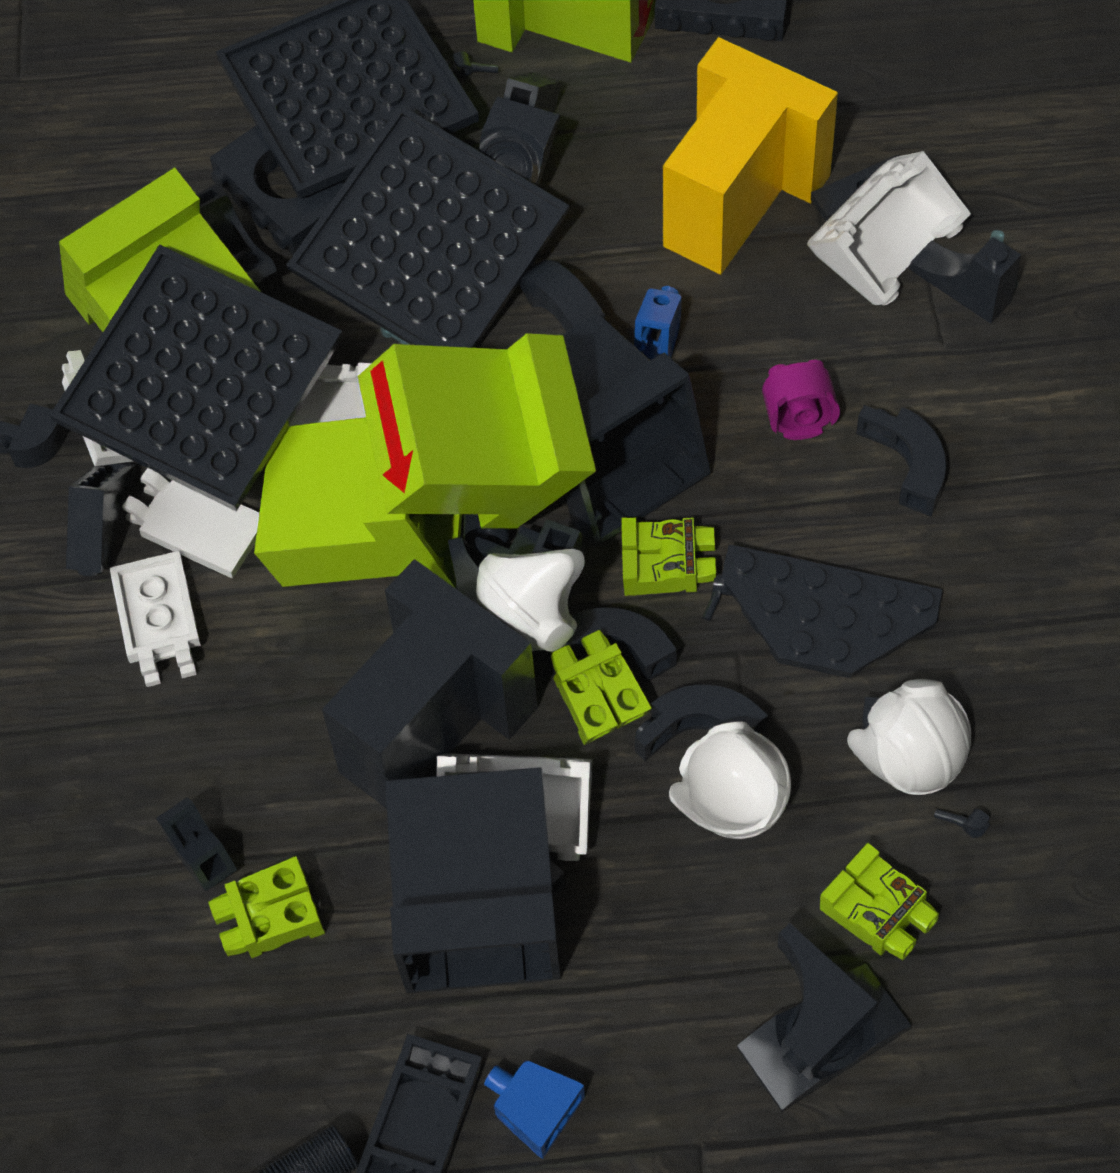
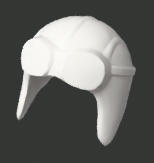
M576 549L524 555L489 554L479 566L476 588L478 605L531 642L532 651H555L565 645L573 636L577 627L575 619L569 614L568 597L572 585L578 579L584 567V555Z
M915 679L903 683L900 688L879 698L869 712V726L865 730H852L847 737L848 745L853 753L873 774L904 793L926 795L945 788L960 773L970 751L971 728L965 710L951 694L947 693L942 682Z
M728 722L713 727L708 731L707 735L695 741L687 749L679 767L680 774L683 777L682 782L674 783L669 791L671 802L699 826L723 837L745 839L767 831L781 817L789 800L791 778L787 762L775 744L763 735L755 732L746 722Z

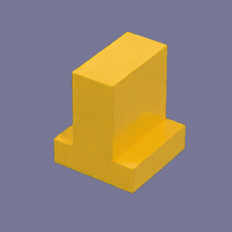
M718 37L697 65V120L663 165V247L721 275L781 190L811 204V192L822 188L831 174L838 92Z

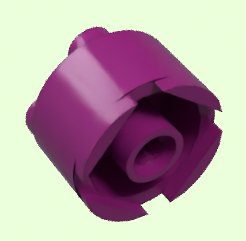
M810 360L790 365L778 364L769 370V377L762 387V395L771 428L775 433L779 431L783 433L784 438L789 440L809 439L823 433L822 427L829 422L832 426L838 420L840 414L838 401L830 374L824 368L823 362L820 360Z

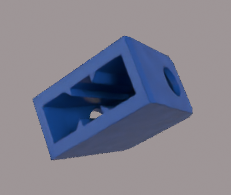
M664 286L660 290L648 289L635 320L634 346L650 361L663 352L671 358L678 336L682 297L675 288L670 286ZM656 330H661L658 342L654 341L651 337L652 333Z
M530 1061L523 1062L514 1076L496 1065L490 1071L484 1083L486 1087L500 1095L494 1105L497 1118L542 1159L585 1098L584 1085Z

